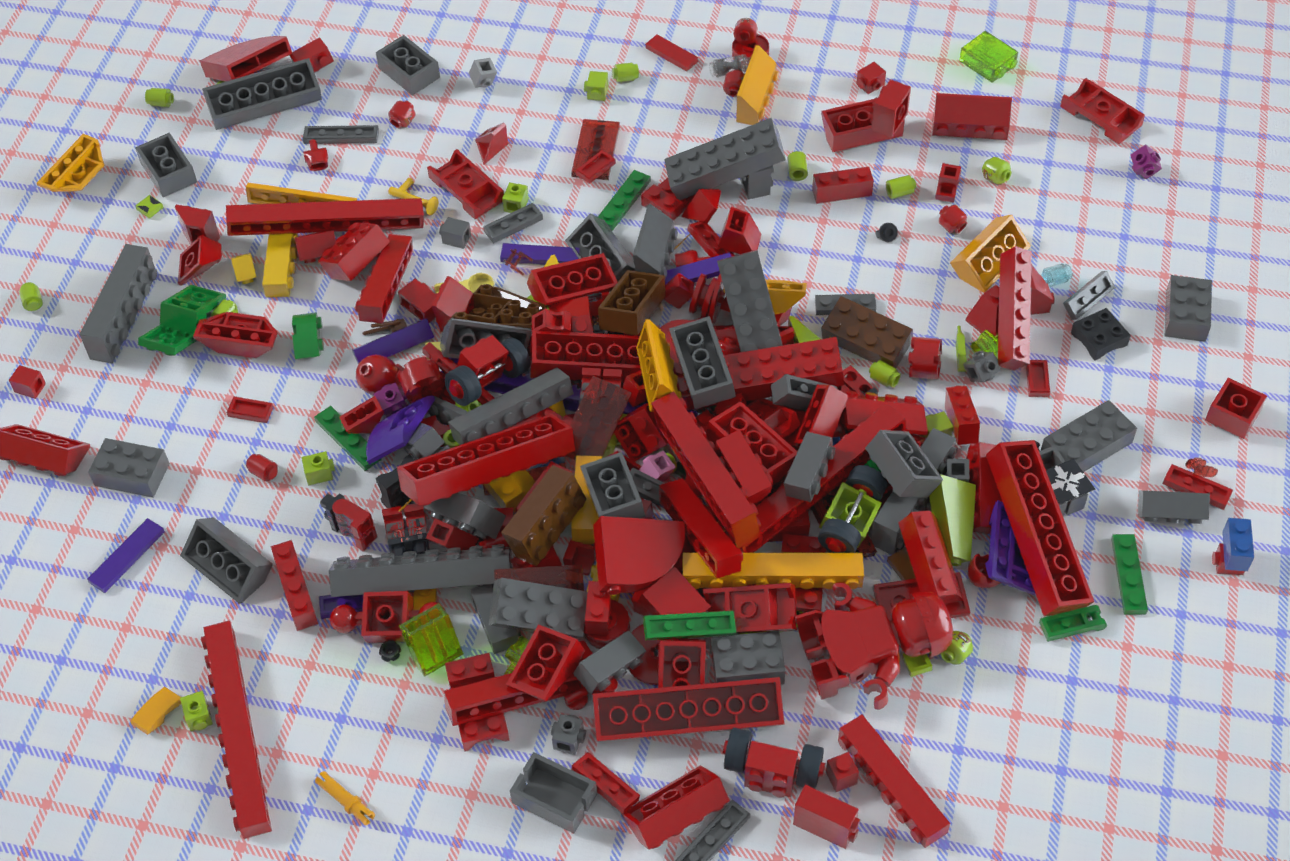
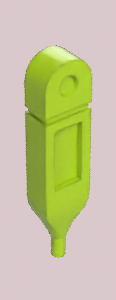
M957 326L958 372H966L963 366L967 362L965 336L961 331V326Z

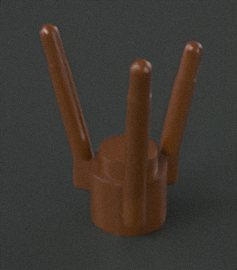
M404 319L383 322V324L375 323L371 324V327L375 329L364 331L362 334L368 335L386 330L392 333L407 325Z

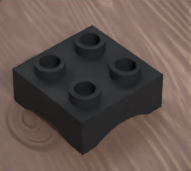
M1107 308L1074 322L1071 334L1083 343L1094 361L1114 349L1128 346L1131 337L1128 331Z
M409 454L399 466L416 460ZM397 468L375 478L382 494L381 502L387 508L403 507L406 504L404 499L406 494L401 491Z

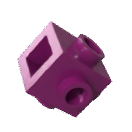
M1146 144L1130 154L1133 162V171L1145 179H1148L1162 169L1160 155Z
M396 383L387 384L380 391L373 394L378 399L385 417L408 406L403 389H399Z

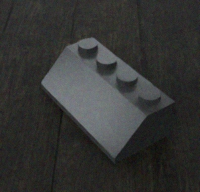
M653 205L647 206L633 253L634 266L637 272L665 275L666 279V267L670 265V253L674 252V240H677L678 231L677 228H674L673 220Z
M591 213L565 240L567 245L578 256V259L604 253L617 281L622 278L627 270L635 271L634 261L605 220Z
M451 318L444 327L440 348L443 357L459 359L460 352L464 348L471 347L480 339H486L493 335L500 343L510 338L517 339L527 350L532 329Z
M214 517L196 519L180 554L184 560L239 604L243 603L265 583L273 566V563Z

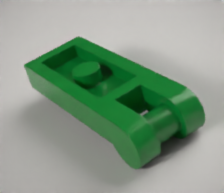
M1098 605L1043 617L1039 621L1047 642L1093 630L1101 631L1107 627L1105 619L1100 616L1101 610Z

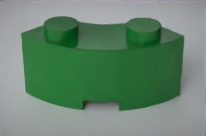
M317 312L293 315L292 327L294 335L292 336L295 359L320 356L321 351H324L323 339H320V329L323 328L322 318L318 317Z

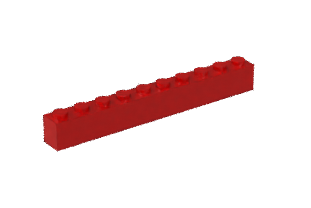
M422 198L226 205L227 236L315 233L333 229L334 232L349 231L348 228L356 222L377 224L381 230L423 228L424 212Z
M886 404L881 409H877L866 421H862L852 432L844 435L833 446L835 447L834 458L829 460L827 474L821 478L820 490L817 495L814 494L811 502L786 496L784 484L770 497L763 499L756 507L759 513L756 516L762 526L759 528L761 537L740 548L742 553H754L847 479L853 467L867 463L871 458L865 448L880 430L906 431L905 417Z
M229 620L203 627L205 636L201 637L204 650L207 649L208 655H205L204 658L207 669L211 668L208 680L210 687L214 688L215 691L211 698L214 708H218L215 720L217 727H221L222 734H218L220 746L221 748L225 747L226 753L222 755L225 769L228 768L229 775H226L228 789H232L233 796H229L231 808L236 810L237 817L233 818L236 832L240 831L243 838L246 839L271 832L272 828L235 631Z

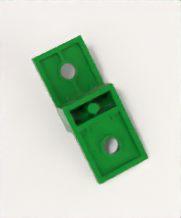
M189 285L161 302L160 325L138 338V345L146 347L147 350L164 352L168 356L178 354L197 341L193 335L199 320L206 319L208 312L215 309L222 300H226V294Z

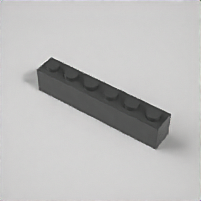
M555 368L449 421L453 439L459 445L503 431L574 394L570 378L559 368Z

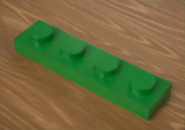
M633 170L598 215L599 218L605 220L612 231L651 182V176Z
M331 405L314 416L315 422L364 471H367L382 460L381 458L369 465L366 457L367 441L359 433L348 434L339 418L341 415Z
M1113 534L1111 542L1124 615H1146L1148 607L1135 534Z
M734 611L649 615L643 617L645 641L730 636L736 634Z

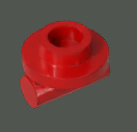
M583 686L564 696L567 707L572 710L584 708L588 702L587 689Z

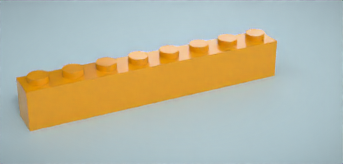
M683 553V576L695 589L792 583L795 585V588L832 589L835 583H845L851 589L863 588V553H743L744 559L741 563V571L718 579L698 553Z

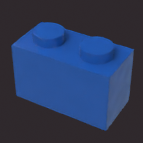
M1228 518L1222 531L1225 570L1248 571L1254 559L1251 519Z

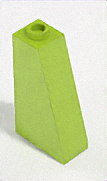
M940 475L943 481L929 496L931 510L937 517L952 566H961L962 563L971 561L976 485Z

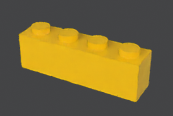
M298 233L269 234L262 283L266 297H290V289L294 287L292 274H295L294 259H297L295 237L299 236Z

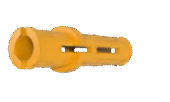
M322 771L319 774L325 781L318 776L316 777L315 783L345 807L344 810L348 814L356 816L364 825L370 823L364 815H367L372 820L374 819L375 813L362 804V800L358 796H353L326 771Z

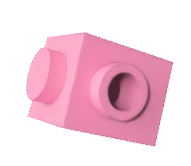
M663 450L655 455L646 457L639 471L663 482L667 480L676 467Z

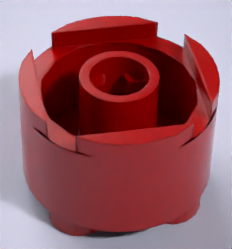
M912 337L911 349L914 350L909 352L908 364H912L909 368V378L939 379L942 339Z
M426 357L413 359L404 365L405 369L402 372L399 370L397 373V378L405 396L412 403L427 396L439 397L444 392L445 380L433 358L431 360H427Z

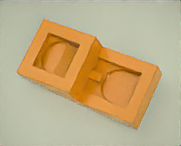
M163 687L138 710L131 719V724L148 735L164 723V718L168 713L181 705V697L168 688Z

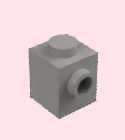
M491 58L474 60L468 74L475 88L488 87L492 85L497 71Z

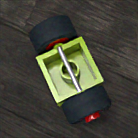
M858 465L852 468L846 482H842L818 527L821 529L818 534V541L829 552L855 553L864 540L882 504L879 501L888 484L886 478L879 471L869 466Z

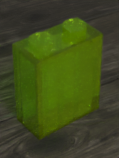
M985 30L961 48L959 61L993 83L998 78H1002L1010 69L1012 70L1016 67L1018 51Z
M439 603L399 625L413 662L424 677L444 666L445 663L454 661L464 654L450 617Z

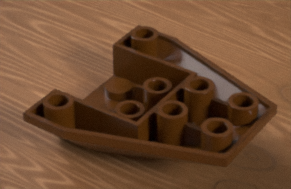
M484 284L480 285L473 293L474 308L469 314L455 312L451 318L531 329L532 315L545 308L547 309V306L502 288Z

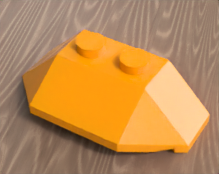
M82 134L40 178L37 186L52 192L83 190L105 166L98 139Z
M765 279L774 314L785 313L806 296L807 283Z

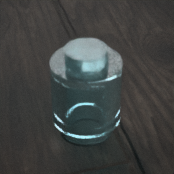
M1060 263L1044 268L1041 276L1049 287L1068 282L1072 278V269L1068 264Z

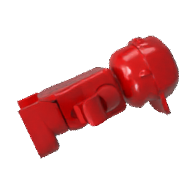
M835 583L832 586L833 594L836 597H845L842 601L836 600L834 604L835 610L827 609L825 612L814 610L795 616L807 660L823 656L826 649L831 657L828 660L823 659L810 663L821 700L836 696L838 689L845 688L849 684L859 683L868 677L869 674H875L874 679L867 681L863 685L864 693L868 695L873 691L880 693V695L874 698V709L880 710L887 705V687L892 684L900 672L899 646L902 652L909 657L929 654V659H933L934 656L944 652L952 644L953 640L952 619L947 607L936 593L928 591L911 593L910 599H904L896 603L891 609V620H889L883 606L862 597L855 596L853 598L852 590L847 584Z

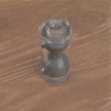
M741 54L739 56L715 59L709 63L711 76H716L717 78L726 76L731 69L746 72L750 58L746 54Z

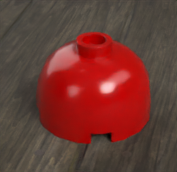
M378 354L369 355L358 364L356 380L358 386L363 391L373 395L380 391L383 386L396 383L394 379L398 370L396 364L390 358Z

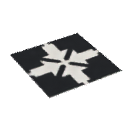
M1074 459L1046 470L1059 504L1096 490Z

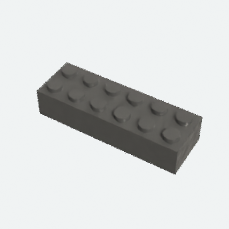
M309 58L202 88L216 130L322 100L321 90Z
M772 118L664 159L670 188L678 200L695 195L699 189H711L786 160L779 131Z
M125 244L79 334L90 360L113 364L115 357L119 355L120 347L123 341L127 339L128 331L131 325L134 324L138 311L142 308L143 300L149 294L153 280L157 278V269H155L148 247Z
M758 250L718 260L717 263L741 352L783 346Z
M933 428L921 449L940 475H945L947 459H953L957 453L958 448L955 447L957 438ZM892 491L873 521L871 545L891 555L896 553L898 549L902 550L905 543L898 522L911 512L926 511V504L930 502V498L899 497Z

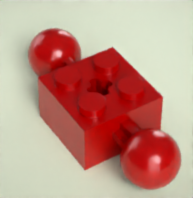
M408 591L364 592L363 612H357L350 605H339L331 612L330 624L339 633H349L357 625H362L361 636L367 643H384L388 640L412 642L413 624L420 623L423 628L430 631L438 630L446 623L447 612L437 602H428L420 610H413L414 598Z

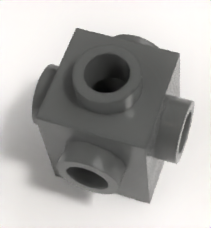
M978 351L972 355L970 360L963 364L971 382L992 380L995 374L1001 371L998 359L993 352Z
M560 714L558 722H554L551 729L553 749L576 755L579 743L583 744L586 737L583 720L575 715L566 716Z

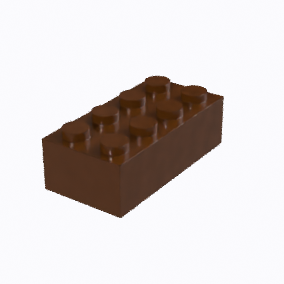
M627 270L598 307L599 329L611 333L620 332L627 335H638L643 328L645 319L651 318L666 297L665 275Z
M840 296L821 327L822 339L837 337L838 347L872 363L882 360L894 368H897L910 347L913 337L912 328Z
M552 465L501 533L516 558L537 567L553 544L559 539L567 525L571 523L579 509L583 507L587 498L574 474Z

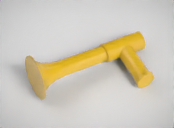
M410 177L399 188L391 186L388 190L390 195L400 199L420 198L406 192L414 184L413 179ZM433 196L430 200L422 198V204L426 209V213L429 216L433 215L438 208V198L436 196Z

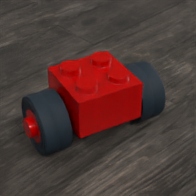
M493 335L486 339L482 338L475 345L466 347L460 352L458 365L445 375L446 389L457 404L461 406L469 405L480 398L483 387L501 378L502 373L509 378H516L527 372L531 365L529 354L524 345L517 339L510 338L500 343Z
M732 728L729 739L725 740L722 752L725 755L724 769L743 773L745 770L744 787H748L755 792H769L776 797H791L797 772V786L804 787L806 784L816 789L819 776L823 777L826 764L822 762L824 748L805 744L801 758L798 759L799 751L751 741V731Z

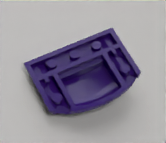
M434 396L424 397L386 417L375 426L366 446V457L369 465L406 446L435 401Z
M998 500L994 505L989 521L991 538L989 561L985 563L987 574L990 579L1036 596L1004 504Z

